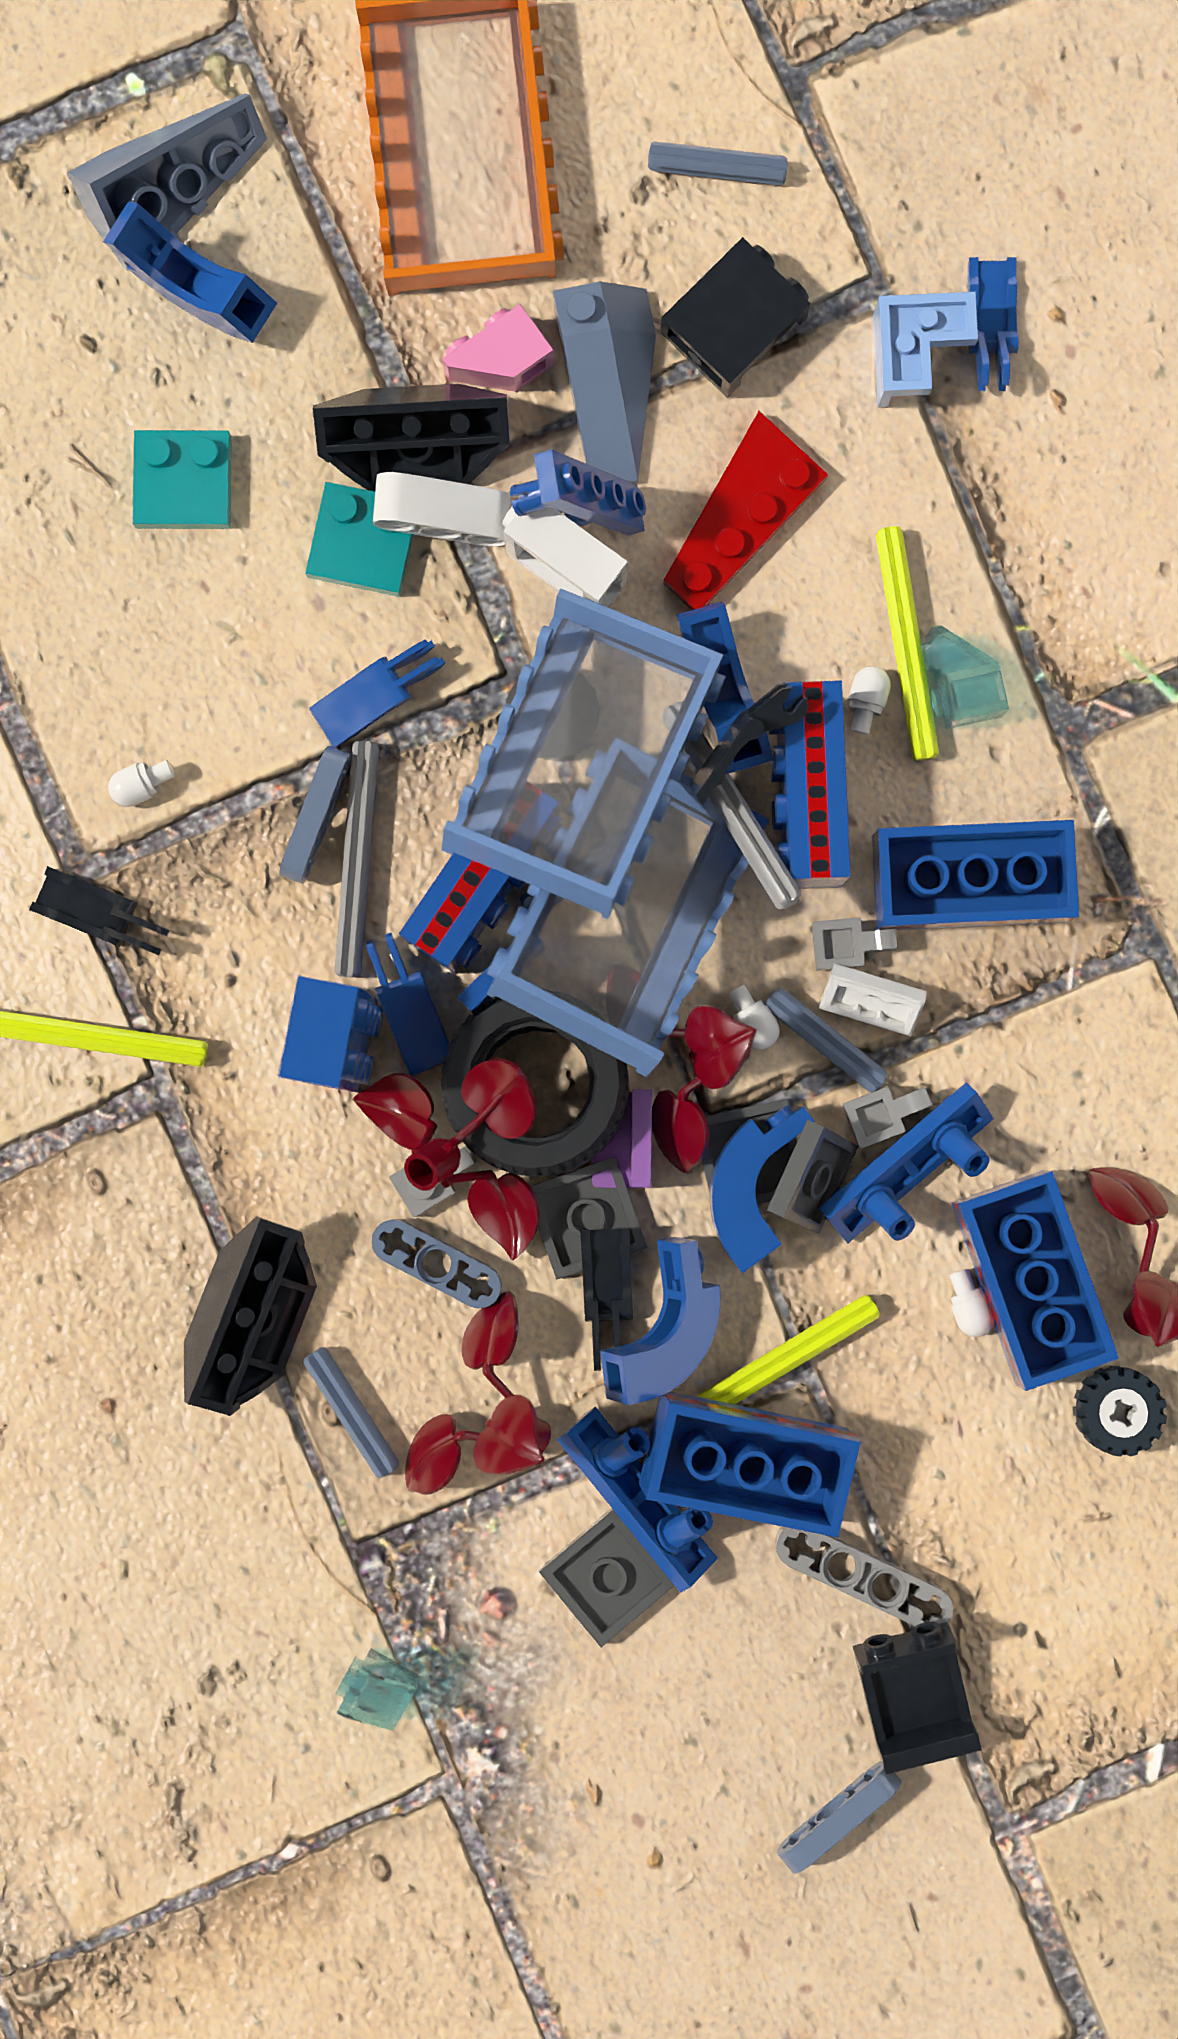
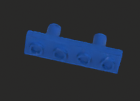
M552 449L534 454L538 479L523 484H515L510 487V496L520 497L511 501L513 510L519 517L551 507L560 513L564 512V516L580 527L595 523L627 536L645 531L643 516L646 513V502L637 484Z
M966 1082L819 1207L820 1211L847 1244L874 1221L892 1239L899 1241L906 1238L913 1231L915 1221L898 1201L948 1158L956 1163L969 1177L978 1176L987 1168L990 1160L989 1156L971 1139L994 1120L979 1094Z
M595 1406L557 1439L680 1593L691 1588L718 1559L701 1538L712 1528L713 1519L710 1512L690 1508L681 1513L676 1505L646 1499L639 1485L643 1465L638 1459L644 1456L650 1449V1440L642 1429L634 1427L619 1436Z

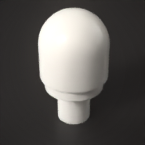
M868 666L862 668L854 676L848 697L850 701L849 708L855 710L850 727L851 731L869 734L873 715H881L882 709L886 707L891 684L887 673L879 667Z
M168 760L151 767L146 762L134 763L113 774L108 784L109 795L118 805L132 807L153 798L154 794L159 792L158 785L174 778L175 773Z
M745 984L728 993L739 1012L733 1018L757 1030L751 1048L765 1050L773 1046L779 1037V1025L768 1005L765 1006L762 1000L755 1003Z
M968 1268L950 1274L949 1276L957 1294L950 1298L953 1304L951 1309L958 1327L963 1333L971 1337L986 1335L993 1328L995 1318L983 1287L975 1289Z

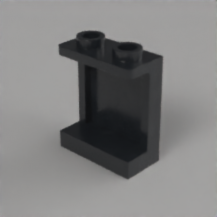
M743 237L661 318V334L726 398L741 385L742 376L796 322L801 325L807 319L811 305L808 301V293L804 287L794 278L789 277L786 280L774 268L775 262L770 254L760 245L752 246Z
M936 1622L921 1623L913 1627L909 1632L893 1636L888 1634L873 1635L867 1638L864 1643L852 1646L878 1754L886 1775L982 1751L978 1732L971 1718L956 1654L958 1651L957 1643L947 1622L940 1624Z

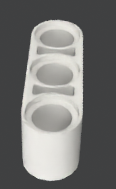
M384 472L377 474L373 525L389 531L480 546H504L503 531L506 527L502 525V522L510 510L511 496L505 491L406 473Z

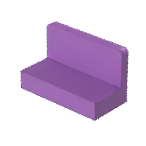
M632 1089V1092H629L626 1112L617 1132L605 1148L593 1158L592 1164L616 1156L627 1188H651L652 1090ZM610 1169L592 1175L594 1187L616 1188Z

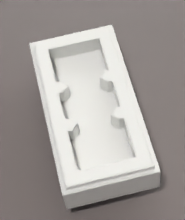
M834 963L821 997L819 1009L911 1036L925 1004L927 991Z

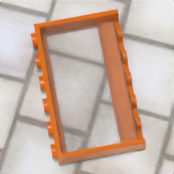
M355 0L361 34L360 51L366 82L365 99L370 121V147L375 169L376 181H374L380 218L379 234L384 256L385 269H383V276L388 295H397L401 291L542 276L556 278L555 261L564 260L562 231H552L550 214H559L557 185H547L545 169L554 168L552 138H542L541 122H549L547 92H537L536 76H544L542 45L532 46L531 38L532 30H540L537 0Z

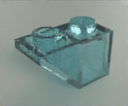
M942 625L931 627L925 637L926 642L921 643V649L923 651L926 672L933 670L937 688L931 690V701L936 718L943 717L945 729L1001 718L1009 710L999 662Z
M370 1648L364 1660L355 1656L335 1693L343 1698L336 1713L347 1719L393 1731L416 1691L421 1676Z

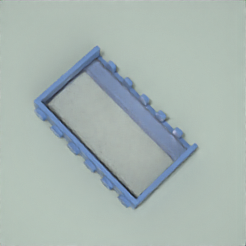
M560 588L556 598L554 616L549 626L543 625L539 633L535 655L530 665L525 664L520 672L516 694L511 704H505L501 711L497 733L492 744H486L479 758L478 772L472 785L466 784L462 791L458 814L454 822L447 820L444 826L441 851L451 855L454 853L462 855L602 914L601 917L608 920L615 903L625 906L635 882V878L628 875L634 861L643 865L654 839V836L647 834L652 821L662 823L672 799V795L665 793L671 780L680 782L690 759V755L684 753L688 740L697 743L708 718V715L701 713L707 700L715 704L726 677L718 673L723 654Z
M615 738L606 754L597 750L584 775L592 779L587 791L578 788L565 813L573 818L568 830L559 827L546 853L554 857L551 863L602 884L657 760ZM683 774L679 783L671 780L665 793L672 795L670 805L662 823L653 820L647 834L654 836V839L643 865L635 861L628 875L635 878V882L625 906L615 903L607 920L601 917L602 914L530 884L527 893L534 896V899L528 910L521 906L519 907L507 930V933L514 936V939L508 951L502 947L498 949L486 973L494 977L487 995L491 997L497 996L636 1068V1072L645 1077L658 1065L664 1055V1052L660 1051L661 1046L679 1020L680 1015L676 1013L680 1004L691 991L698 978V974L695 971L699 962L711 948L717 935L714 933V929L718 920L729 908L735 895L731 893L733 887L749 864L709 797H707L702 806L689 786L693 779ZM751 810L764 831L770 819Z

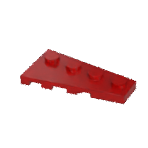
M760 411L756 414L663 580V584L691 610L708 606L827 480L828 474Z

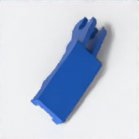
M969 257L967 266L968 292H976L978 340L975 345H970L968 348L969 354H976L978 390H986V386L989 384L990 369L988 354H996L999 391H1006V386H1009L1010 380L1009 354H1017L1019 347L1016 257H1007L1006 261H979V257Z
M425 639L391 660H388L386 656L378 659L309 707L310 713L333 748L337 749L351 738L360 734L382 716L409 701L412 697L406 688L429 677L444 666L445 661L443 658L438 659V657H434L401 678L395 672L430 652L435 647L432 640L428 642Z
M390 932L385 934V940L400 979L389 983L372 940L366 942V948L381 984L380 987L375 988L377 996L409 1074L413 1077L421 1074V1072L444 1064V1056H447V1048L450 1043L421 971L410 975L407 974L396 942Z

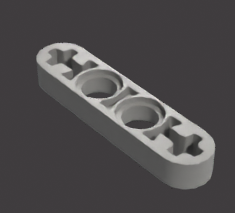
M781 1527L776 1534V1552L781 1561L790 1568L913 1626L925 1622L949 1623L952 1619L953 1605L948 1594L941 1587L836 1537L787 1527ZM799 1532L805 1533L804 1540L806 1544L820 1551L821 1541L828 1543L820 1554L818 1569L810 1567L815 1559L806 1552L799 1551L795 1557L789 1556L790 1548L784 1543L786 1538H796ZM840 1552L850 1554L855 1560L854 1571L850 1576L843 1579L834 1578L828 1572L830 1558ZM883 1573L893 1574L899 1581V1589L896 1595L886 1600L879 1599L872 1591L874 1579ZM910 1583L917 1585L911 1591L915 1597L929 1601L932 1595L937 1596L936 1602L942 1608L939 1615L931 1613L927 1619H923L921 1608L910 1601H907L906 1610L899 1608L907 1599Z

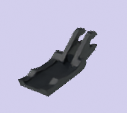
M788 683L777 684L747 710L742 711L689 784L702 806L711 790L723 783L730 763L748 741L759 738L765 732L798 723L805 717L808 710L807 697H803V693L792 701L790 707L783 708V703L787 700L792 687H787Z
M47 866L44 873L46 875L45 881L36 902L32 901L29 908L30 911L118 947L124 941L160 955L162 949L125 934L130 922L166 937L170 931L134 916L137 902Z
M629 1228L580 1230L585 1322L592 1321L594 1371H601L599 1321H613L614 1347L621 1346L619 1320L633 1319Z

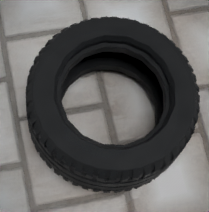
M544 990L604 1021L583 1002L568 995H563L560 992ZM495 997V1000H489L485 1005L477 1008L473 1015L470 1014L466 1021L459 1026L458 1033H454L452 1042L447 1048V1056H444V1066L441 1074H443L441 1094L444 1099L443 1105L447 1112L448 1120L451 1122V1127L456 1133L478 1115L462 1098V1083L465 1076L479 1063L492 1059L496 1050L514 1036L531 1031L557 1033L573 1042L585 1057L590 1075L588 1099L577 1119L562 1131L538 1139L521 1136L518 1138H503L496 1135L488 1127L486 1121H484L480 1127L462 1141L478 1158L495 1168L517 1175L530 1177L554 1176L584 1165L596 1157L613 1139L612 1137L617 1132L627 1108L629 1097L627 1063L499 997Z

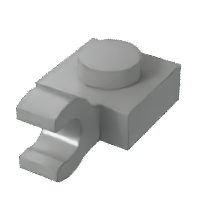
M861 917L812 922L816 971L832 970L834 963L848 968L864 967V952H885L897 949L896 929L862 932Z
M886 1086L845 1102L842 1105L858 1146L862 1149L906 1132L901 1117L930 1107L932 1103L926 1088H920L893 1099L889 1087Z
M467 1147L460 1149V1164L454 1174L461 1173L477 1163L473 1153ZM404 1168L389 1176L413 1218L456 1193L453 1185L444 1188L441 1183L429 1191L419 1190L409 1182Z

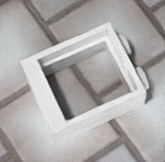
M511 507L506 514L502 525L506 527L503 533L507 556L557 592L561 588L609 608L626 586L628 561L556 509L548 507L519 517L513 510V507Z

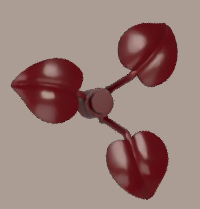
M623 964L611 966L606 984V1013L610 1025L616 1028L641 977V974ZM701 1005L694 1008L688 1015L685 1029L674 1028L668 1036L685 1038L691 1050L689 1058L694 1060V1070L697 1077L680 1088L678 1096L671 1090L660 1091L652 1105V1131L660 1150L672 1165L687 1174L692 1173L693 1168L703 1159L709 1143V1127L705 1115L695 1102L688 1100L689 1094L702 1084L709 1089H720L727 1086L737 1075L743 1063L749 1059L751 1045L757 1031L755 1028L736 1021L722 1010L711 1005Z
M490 1059L479 1063L468 1072L462 1083L461 1094L464 1102L477 1112L478 1115L451 1139H432L437 1129V1124L430 1120L434 1113V1102L427 1089L417 1079L408 1074L393 1073L387 1075L372 1086L356 1094L353 1097V1101L363 1113L394 1142L412 1150V1154L405 1160L404 1171L407 1179L414 1187L422 1191H429L440 1183L444 1188H448L454 1183L475 1181L469 1189L467 1200L470 1212L478 1225L487 1235L503 1247L511 1260L519 1257L527 1249L535 1237L540 1218L539 1203L529 1184L522 1177L513 1173H506L497 1179L495 1173L491 1170L454 1174L459 1167L461 1153L457 1145L480 1127L484 1121H486L488 1127L496 1135L503 1138H518L524 1135L534 1124L536 1101L527 1076L522 1073L520 1067L505 1059Z
M1112 1167L1090 1169L1085 1175L1089 1177L1092 1190L1101 1205L1118 1220L1131 1225L1140 1226L1146 1224L1148 1228L1139 1273L1132 1284L1135 1296L1123 1312L1124 1321L1135 1332L1143 1336L1152 1337L1156 1347L1178 1340V1284L1170 1282L1158 1273L1149 1271L1159 1229V1223L1156 1219L1164 1218L1169 1212L1165 1199L1156 1187L1135 1173Z
M512 1292L501 1293L493 1304L486 1308H481L474 1315L464 1332L461 1346L465 1365L473 1370L482 1368L483 1375L505 1399L496 1406L491 1419L486 1421V1429L482 1433L468 1430L456 1432V1420L448 1414L438 1415L427 1421L415 1435L407 1454L405 1481L409 1492L429 1495L443 1489L452 1480L461 1460V1447L459 1443L464 1440L476 1441L473 1452L474 1462L480 1471L488 1475L513 1474L545 1462L543 1452L551 1439L549 1423L536 1416L535 1408L530 1399L523 1395H514L494 1372V1366L502 1365L510 1358L517 1341L519 1327L516 1298Z

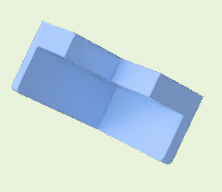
M976 292L879 296L873 313L878 407H887L891 396L930 395L932 390L930 347L970 346L976 344L978 340Z

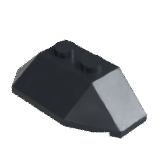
M460 383L362 389L313 405L312 408L317 455L327 463L330 462L365 490L374 492L376 490L377 474L384 472L406 473L470 484L490 465L499 453H502L510 445L507 394Z
M256 1216L219 1251L184 1340L185 1403L231 1416L240 1409V1405L256 1397L282 1377L317 1288L301 1231Z

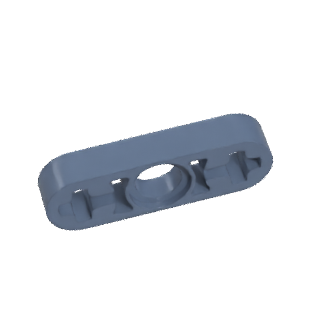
M327 746L286 848L280 867V876L304 884L307 880L346 780L352 754L331 746Z
M400 1219L387 1220L381 1223L372 1235V1248L379 1259L470 1307L486 1308L493 1304L501 1293L502 1281L500 1275L493 1267ZM396 1228H400L404 1231L402 1240L413 1247L417 1244V1237L426 1241V1244L418 1251L415 1257L414 1267L405 1263V1260L411 1256L408 1252L396 1249L392 1254H389L385 1251L387 1242L381 1239L384 1232L393 1233ZM434 1249L446 1252L451 1260L449 1272L439 1278L427 1274L423 1267L425 1255ZM460 1260L469 1264V1267L463 1272L466 1275L477 1278L482 1272L489 1276L487 1284L493 1288L491 1295L483 1293L478 1299L470 1296L472 1287L461 1280L458 1281L457 1290L448 1286L447 1283L458 1272Z
M881 1761L874 1764L792 1832L777 1850L778 1856L793 1874L807 1869L887 1802L900 1788L902 1780L896 1773L886 1775Z

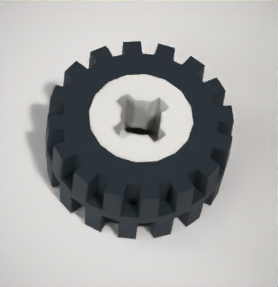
M1109 1366L1107 1369L1100 1368L1094 1371L1093 1376L1090 1378L1086 1377L1081 1382L1083 1386L1080 1391H1076L1074 1396L1077 1400L1076 1406H1073V1415L1076 1416L1077 1422L1075 1424L1078 1430L1091 1445L1113 1456L1122 1457V1455H1128L1131 1457L1138 1455V1451L1142 1449L1145 1451L1153 1446L1151 1442L1155 1438L1159 1440L1163 1433L1160 1431V1428L1167 1421V1415L1164 1414V1408L1167 1406L1165 1399L1159 1393L1161 1390L1150 1378L1127 1367ZM1131 1407L1125 1419L1126 1410Z

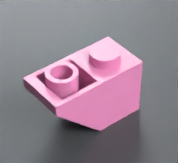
M521 304L510 311L504 308L494 313L485 322V328L472 338L463 336L457 339L447 348L446 356L442 358L445 375L452 382L517 392L554 366L552 347Z

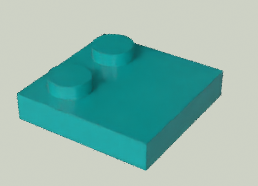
M134 430L132 524L136 529H230L232 436L229 430Z
M325 482L305 574L310 579L400 597L414 534L389 531L373 525L374 491Z

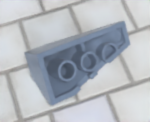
M245 93L107 150L69 171L67 174L86 216L103 239L111 230L128 201L139 204L176 238H179L177 233L194 214L199 216L209 205L206 202L225 180L230 181L267 141V137L249 94ZM111 249L125 270L129 271L127 269L129 264Z
M599 281L554 290V312L585 463L636 484L639 478L656 340L647 289Z

